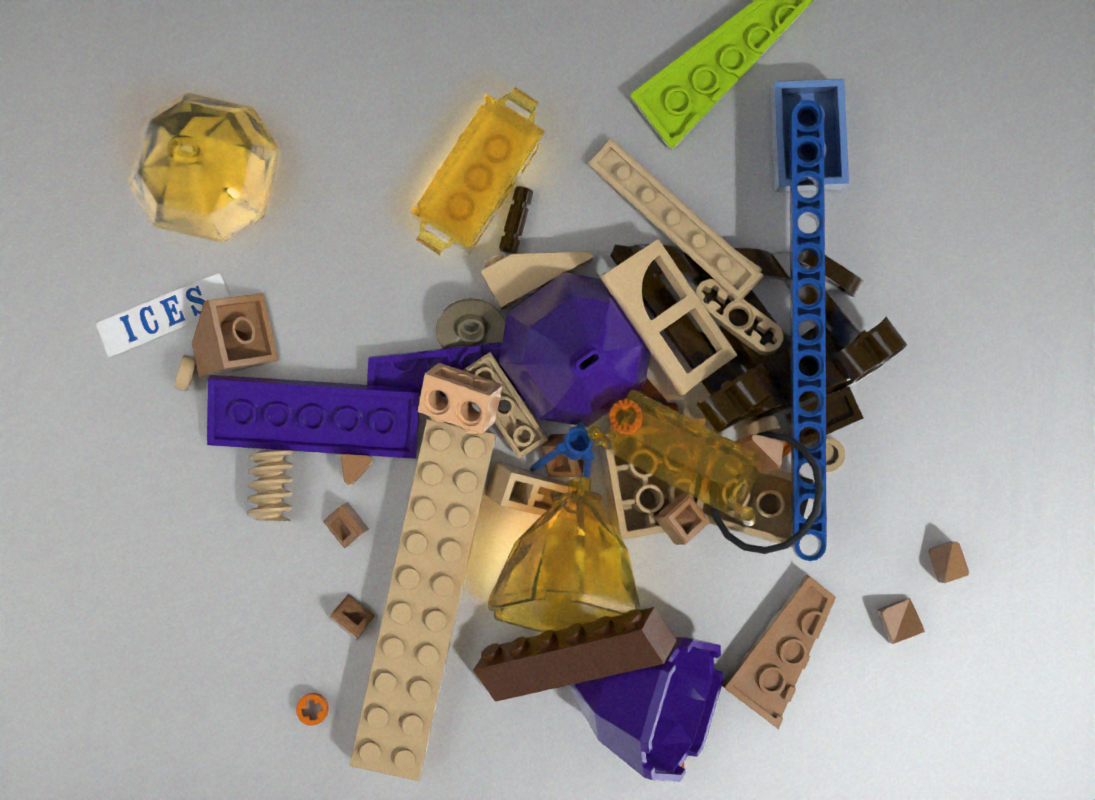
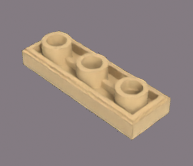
M491 351L462 370L503 384L500 401H509L511 408L508 411H501L498 408L495 424L518 459L548 440L546 434Z

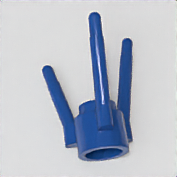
M583 423L570 427L561 444H558L556 448L529 467L530 471L534 472L558 455L564 454L572 460H579L581 458L584 460L583 481L589 482L591 462L594 459V454L590 451L593 445V437L585 429Z

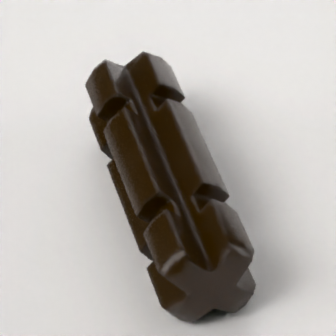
M522 186L515 188L512 198L514 204H511L503 230L505 236L501 237L499 245L500 251L508 254L517 253L520 243L518 237L522 236L529 211L527 205L531 204L533 190Z

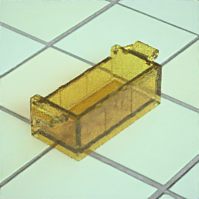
M516 87L511 93L506 94L499 100L488 94L485 95L482 100L483 105L479 107L464 132L461 133L452 151L440 169L437 170L433 180L418 201V207L413 206L410 211L412 218L420 222V233L416 241L439 256L452 245H456L471 255L545 140V130L534 124L535 109L539 102ZM509 99L531 113V115L526 119L506 106V101ZM425 226L448 240V243L425 230Z
M634 389L629 392L626 399L634 401L641 408L643 421L639 430L629 435L618 433L612 425L607 434L603 433L597 426H592L588 430V437L593 445L605 447L617 457L733 518L741 519L746 526H752L756 522L754 509L743 507L742 505L761 472L759 454ZM632 409L628 412L620 410L616 416V422L619 425H623L626 422L632 425L636 419V413Z

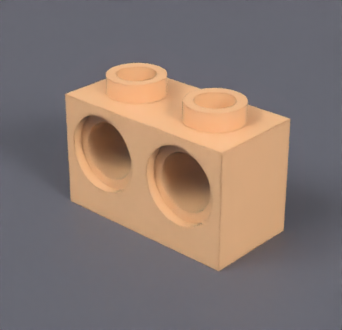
M438 363L424 375L418 412L428 415L433 421L449 422L460 426L467 433L482 434L496 421L503 384ZM440 391L446 395L448 401L441 396ZM471 402H474L479 407L480 412L474 409Z

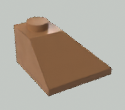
M263 293L212 299L204 302L192 340L199 377L230 373L279 361Z

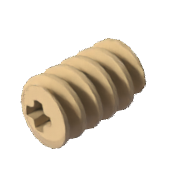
M259 450L249 455V460L258 463V466L249 468L248 474L258 477V480L248 483V488L257 491V494L248 496L247 502L257 505V508L248 510L247 516L264 521H291L281 516V513L291 510V505L282 502V499L292 496V492L282 488V485L292 482V477L284 475L283 471L293 468V464L283 460V457L293 454V451Z

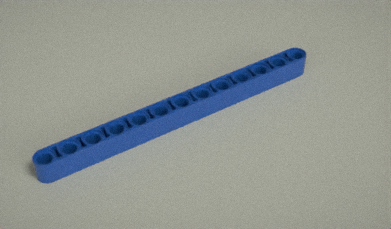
M803 100L796 104L789 120L791 437L800 442L799 433L803 428L808 427L816 431L818 441L815 446L807 449L819 465L823 494L819 514L806 534H811L818 540L817 551L812 555L802 553L799 546L801 539L792 545V549L800 559L815 561L823 556L827 546L824 113L817 102ZM805 110L810 111L814 114L816 123L809 127L803 126L799 123L797 114ZM805 145L812 147L816 152V159L812 162L802 161L798 157L797 149ZM801 181L812 182L816 187V195L810 198L803 197L798 192V183ZM802 216L812 217L817 225L816 231L813 233L802 232L798 227V219ZM803 251L812 252L817 259L816 266L811 269L803 268L798 262V254ZM804 286L812 287L817 294L816 302L810 305L802 303L798 297L799 289ZM808 321L816 326L817 336L815 339L805 340L799 335L798 328L800 323ZM811 357L816 361L817 372L815 375L805 376L800 372L798 365L801 358ZM804 392H810L817 398V407L812 412L804 411L799 406V397ZM791 446L792 536L802 528L807 520L800 514V504L805 499L814 500L816 492L815 482L808 484L801 480L799 470L802 465L808 462L801 451Z

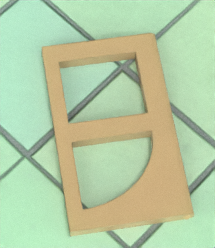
M659 239L609 272H604L601 275L600 279L680 396L686 395L687 391L737 356ZM655 260L682 300L651 320L643 304L642 282L648 266ZM690 311L717 352L686 373L659 332Z

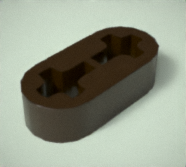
M805 251L799 260L806 269L814 268L817 263L816 256L810 251ZM825 255V281L841 292L855 297L864 281Z

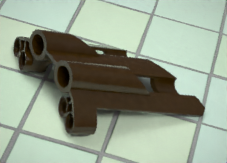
M615 244L610 257L618 266L650 244L630 247ZM663 245L681 273L688 275L696 287L705 280L714 279L681 249ZM734 248L762 269L760 272L764 275L762 278L783 280L790 289V252L770 253L761 249ZM655 260L648 266L642 282V299L654 318L677 303L676 299L658 275L664 273ZM798 260L799 264L803 268H805L804 265ZM804 286L799 289L798 297L802 303L810 305L816 302L817 294L812 287ZM751 289L743 299L776 323ZM712 290L710 293L703 291L705 294L704 298L708 303L715 301L721 306L720 311L717 313L723 315L726 306L731 301L726 299L723 305L716 299L717 291ZM825 291L826 394H831L847 388L863 379L866 375L875 372L901 352L908 344L887 316L868 332L865 330L860 332ZM733 309L729 313V320L735 326H743L748 322V315L742 309ZM686 314L663 329L692 369L717 352L705 333L697 330ZM755 319L751 329L746 334L751 336L754 330L760 334V343L765 346L768 342L774 345L775 343L772 340L774 334L770 331L766 334L758 331L756 327L760 322ZM719 326V329L737 356L701 381L711 396L701 403H696L716 433H720L742 420L750 419L755 421L790 407V335L783 331V342L779 350L772 355L765 356L758 354L726 329ZM816 326L801 337L805 340L815 339L817 336ZM811 357L800 359L798 365L800 372L805 376L815 375L817 372L816 361ZM804 392L800 395L799 402L816 396L810 392Z

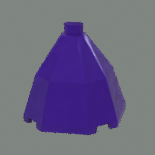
M563 272L506 313L498 362L539 419L572 425L583 423L585 427H589L610 412L613 404L619 400L628 399L645 387L651 353L600 278ZM593 355L592 361L586 365H581L584 360Z
M675 637L676 642L664 664L568 685L599 742L644 778L653 781L680 782L686 774V769L681 767V765L688 756L698 757L704 749L723 684V672L714 669V658L720 657L721 645L688 637Z

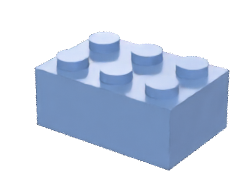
M844 79L774 82L770 88L774 192H790L789 120L796 104L803 100L817 102L824 113V190L844 189L849 184ZM805 110L797 114V119L803 126L809 127L816 123V118L810 111ZM805 145L797 149L798 157L802 161L812 162L816 159V152L812 147ZM810 181L798 183V191H816L815 185Z

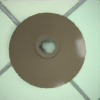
M474 298L462 299L450 304L440 314L436 325L437 339L442 348L502 342L505 320L501 312L487 301ZM475 322L477 324L474 326H467L465 323Z

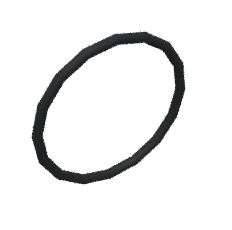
M765 431L756 435L787 442L801 451L812 468L816 492L812 512L802 528L785 542L767 547L746 544L729 532L719 515L716 493L722 470L730 457L738 451L734 448V445L724 453L715 468L709 492L712 517L723 536L744 551L761 554L787 549L805 536L819 514L823 494L819 465L807 447L787 434Z

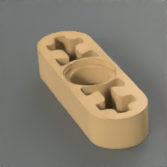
M714 279L705 280L698 285L695 293L717 324L760 355H772L779 350L783 342V331L778 324L744 299L738 301ZM712 290L717 291L716 299L723 305L726 299L731 301L726 306L723 315L717 313L721 308L718 303L710 301L707 304L703 301L705 297L703 291L708 293ZM733 309L744 310L748 315V322L743 326L733 325L729 320L730 311ZM755 319L760 322L756 327L758 331L762 334H766L768 331L774 334L772 338L775 343L774 345L769 342L765 346L760 343V334L754 330L751 336L746 334L751 329Z

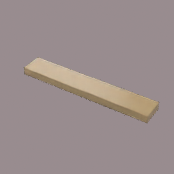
M611 138L587 163L738 301H741L764 276Z

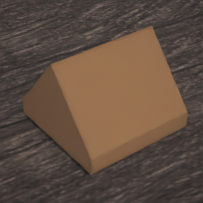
M341 454L344 482L347 485H353L374 463V459L366 455Z
M349 502L338 507L323 521L344 548L369 530Z
M347 595L331 613L329 619L357 640L375 615L350 595Z

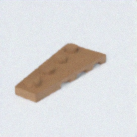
M805 575L722 684V687L778 730L783 720L782 715L788 702L792 700L796 691L795 685L802 669L806 668L810 658L809 653L815 640L820 636L836 596L810 576Z

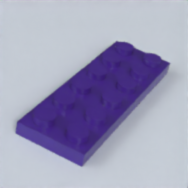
M210 375L208 378L207 445L416 459L420 388Z

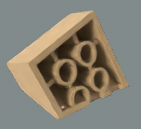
M706 418L640 428L635 433L629 435L616 432L597 437L615 540L665 532L654 517L678 495L690 494L694 500L697 468L702 450L700 449L702 433L705 429Z

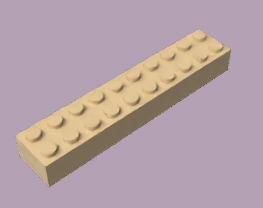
M428 419L426 421L349 766L415 781L420 780L496 434L487 432L472 434L463 431L460 426Z

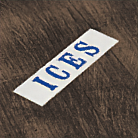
M218 272L98 321L95 325L107 355L111 358L198 322L205 301L228 298L230 295L221 273Z

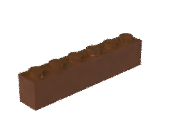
M655 607L642 610L632 609L622 615L614 617L604 616L596 621L585 624L575 623L565 629L547 630L540 635L528 638L519 637L503 644L493 643L482 651L481 658L473 671L496 702L664 664L676 642V638Z

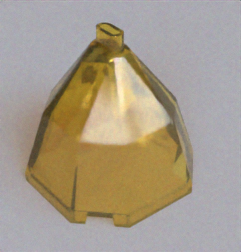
M186 92L144 118L128 185L155 228L224 243L232 238L235 233L265 217L280 149L254 108ZM181 147L193 148V152L181 150Z
M577 477L570 479L568 492L562 494L515 541L489 597L488 609L489 611H494L495 620L543 633L547 630L565 629L575 623L585 624L593 622L604 616L614 617L622 615L632 609H643L628 548L595 494L590 492L591 478Z

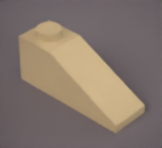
M590 251L510 254L505 258L500 253L484 262L486 268L481 270V275L500 310H503L538 291L561 273H571L592 261L593 257Z
M496 461L485 492L486 496L500 506L588 528L593 526L602 499V495L527 469Z

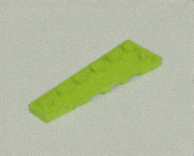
M754 0L629 95L630 99L671 151L814 0Z

